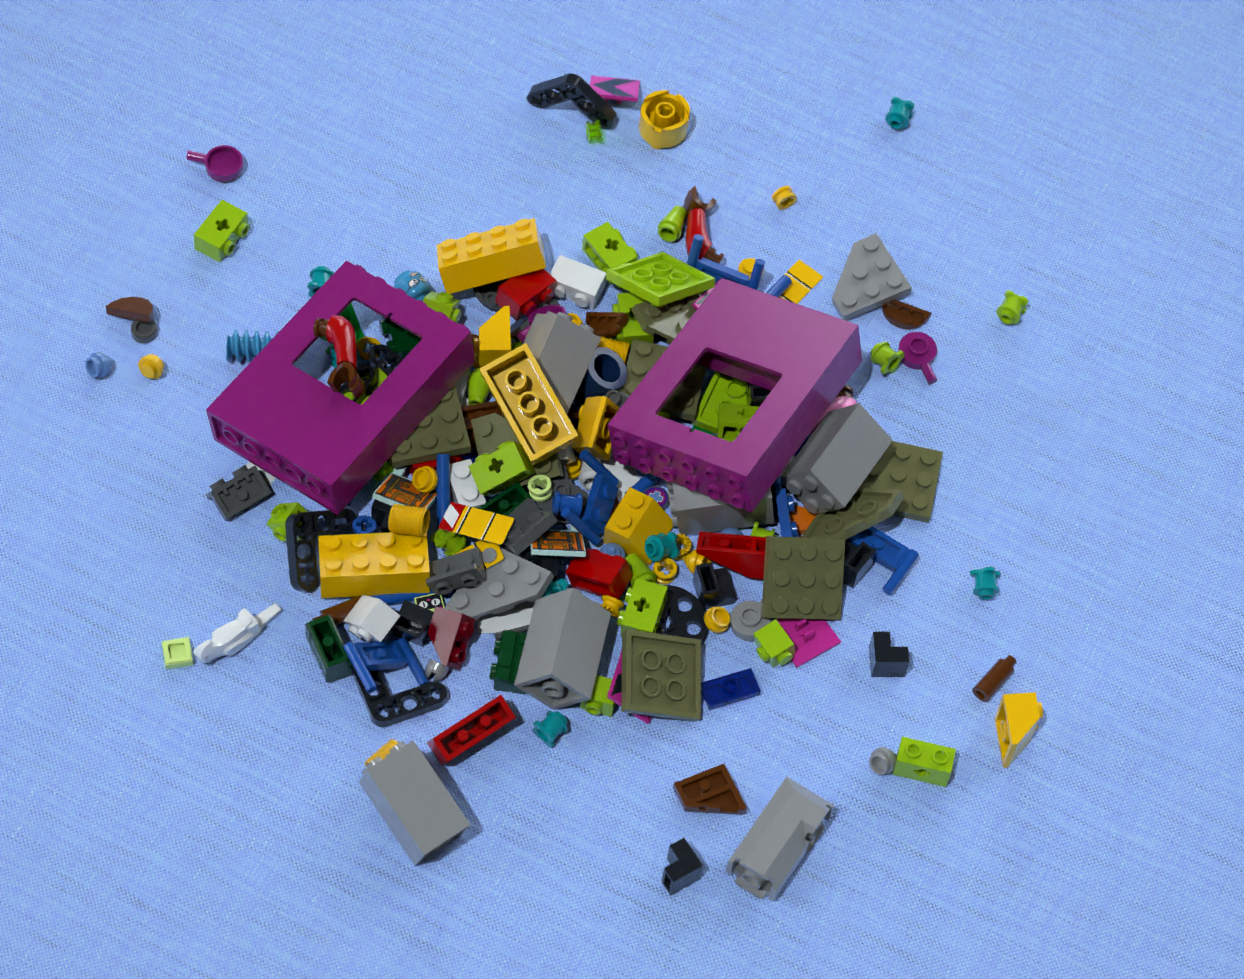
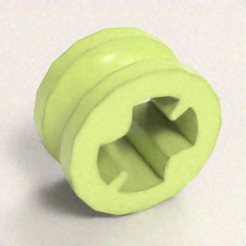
M536 475L529 480V495L534 501L543 502L552 496L553 488L549 477Z

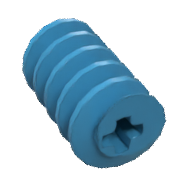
M237 329L234 330L232 336L228 334L226 346L227 362H231L235 355L237 362L241 363L246 355L247 362L250 363L272 340L269 331L265 332L263 338H260L258 330L255 331L252 338L249 336L248 330L244 331L242 337L239 336Z

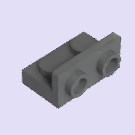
M244 465L232 472L233 479L225 482L222 478L209 486L212 491L205 495L208 499L211 498L224 520L272 493L256 466L248 469Z
M527 498L507 515L514 518V521L503 544L500 546L502 549L519 555L553 526L557 519L553 513L540 510L532 498Z
M476 547L429 562L430 578L426 579V585L435 595L448 594L454 589L473 586L477 582L486 580L482 551Z

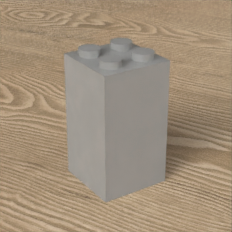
M548 311L547 314H536L523 344L527 343L567 414L601 337L593 334V328L580 323L578 326L573 323V318L565 313L558 312V314Z
M860 403L830 411L782 474L781 480L786 484L787 489L799 498L805 509L813 515L844 508L893 440Z
M667 482L673 527L678 526L681 535L699 534L700 531H722L729 527L736 529L754 526L755 521H758L759 525L774 523L771 487L753 512L742 508H736L721 500L712 499L700 492L691 491L676 483Z
M568 588L567 590L536 599L514 686L553 710L590 700L611 613L601 607V604L587 598L580 590L575 588Z
M412 740L408 744L402 741L389 750L390 753L383 760L379 756L366 765L367 768L362 771L364 775L360 779L359 784L416 866L460 837L470 826V823L414 740Z

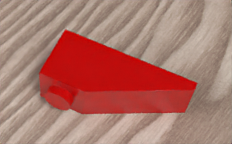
M699 532L696 553L748 578H764L766 537Z

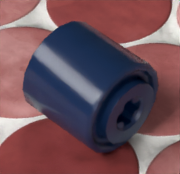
M596 348L574 399L584 405L586 397L604 396L610 390L621 388L627 378V369L622 358L609 348Z

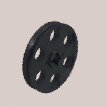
M665 585L668 586L667 601L656 634H663V623L667 618V613L670 612V625L666 630V635L700 639L702 645L707 631V626L704 622L705 609L703 605L689 591L677 586ZM687 601L692 608L684 612L677 608V603ZM689 624H695L699 626L701 631L696 635H692L685 628Z

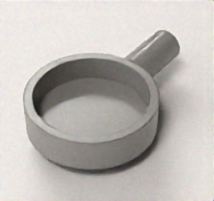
M762 599L760 602L744 601L733 608L730 615V628L735 636L745 641H754L753 633L770 623L771 618L761 617Z

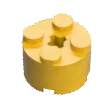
M658 90L646 96L640 109L639 132L653 149L660 150L673 147L686 139L690 117L688 102L683 96L669 94L667 90Z

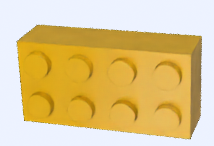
M535 218L529 220L521 219L515 222V224L495 226L489 231L473 232L466 237L456 240L447 239L441 244H437L438 269L445 291L449 294L546 268L543 243Z
M527 343L479 368L482 378L532 466L579 441L576 430Z
M393 532L318 536L321 598L430 593V588L426 585V579L430 578L427 534L424 537Z

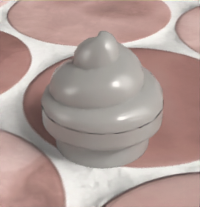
M879 747L871 753L869 765L876 774H889L894 770L896 755L892 750Z

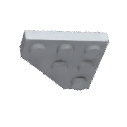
M877 233L854 242L834 291L832 304L843 320L847 321L883 306L885 302L889 303L891 300H897L912 292V287Z
M486 548L482 552L483 562L492 563L497 557V552L493 548ZM500 548L504 559L485 569L486 580L477 582L473 586L457 588L444 609L463 613L475 618V621H477L481 616L490 613L495 615L515 608L514 605L528 600L529 602L536 601V599L542 597L554 575L552 572Z

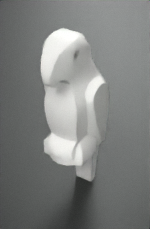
M274 603L254 617L248 610L242 609L238 612L236 620L212 632L211 640L208 639L195 647L194 655L201 663H209L220 656L234 655L261 633V629L282 611L281 608Z

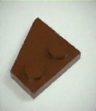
M724 763L675 782L673 785V789L684 811L745 814L747 811V807Z

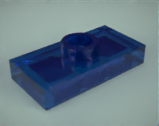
M751 668L701 682V693L708 710L759 696L761 692Z

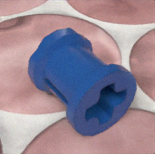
M555 491L552 500L553 515L561 513L564 508L568 507L580 517L582 493L566 495Z
M366 515L359 516L352 523L354 534L374 533L377 527L376 521ZM364 523H366V530H363Z

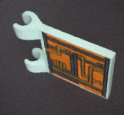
M407 465L394 468L392 473L373 493L372 498L391 506L402 504L405 506L429 508L437 499V487L429 493L417 490L412 480L405 478L404 473L408 468Z
M571 524L570 531L547 530L530 544L531 555L586 556L583 536Z

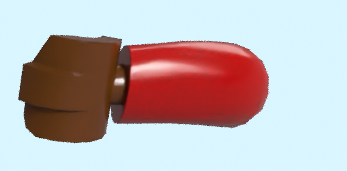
M696 186L688 191L683 204V208L687 212L685 216L687 218L686 251L689 256L694 235H702L704 240L698 259L706 258L720 264L724 254L718 255L716 253L717 250L711 247L713 242L709 240L706 227V217L712 211L717 200L712 198L708 204L703 203L697 197L698 191Z
M333 315L330 319L325 320L317 318L313 326L314 336L319 338L323 336L327 338L330 344L334 345L337 367L331 372L327 381L333 392H339L341 385L348 382V387L356 398L361 397L365 390V384L356 371V336L351 322L339 315Z

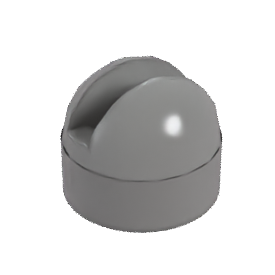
M430 658L425 668V674L429 679L432 673H435L433 681L437 682L446 676L449 668Z

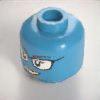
M406 270L394 280V288L402 289L415 300L423 301V298L431 292V286L422 274L417 271Z

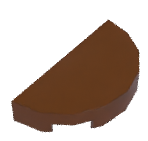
M142 297L120 298L105 306L106 313L113 316L151 323L154 318L151 302Z
M891 300L889 303L885 302L882 306L883 315L888 322L897 328L906 330L917 329L925 325L932 313L898 300Z
M586 312L585 322L594 329L593 334L600 337L603 336V338L608 337L609 339L620 333L626 325L629 315L623 312Z

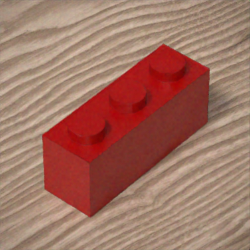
M499 695L426 743L442 766L515 719L516 716L503 696Z

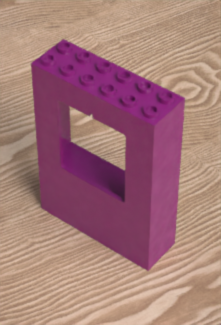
M346 260L206 409L213 439L339 515L403 441L408 438L475 363L471 331L465 325L457 324L450 320L444 313L436 312L429 308L423 301L415 300L408 296L402 289L394 288L387 284L383 278L371 275L362 266L354 265ZM352 301H358L422 338L363 404H358L339 392H333L329 386L293 366L319 338L315 337L313 333L315 320L317 318L325 320L330 319L333 315H340Z
M721 278L608 423L614 460L622 465L639 469L643 473L660 477L667 482L684 486L691 491L708 495L712 499L729 503L736 508L753 512L861 364L862 354L859 325ZM695 364L771 390L733 442L696 429L692 432L691 427L657 415Z

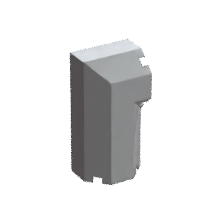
M786 777L729 859L726 872L729 875L734 872L737 876L734 882L756 898L763 899L765 895H769L768 900L774 901L801 859L812 849L825 828L823 827L825 823L823 819L829 821L834 805L789 777Z

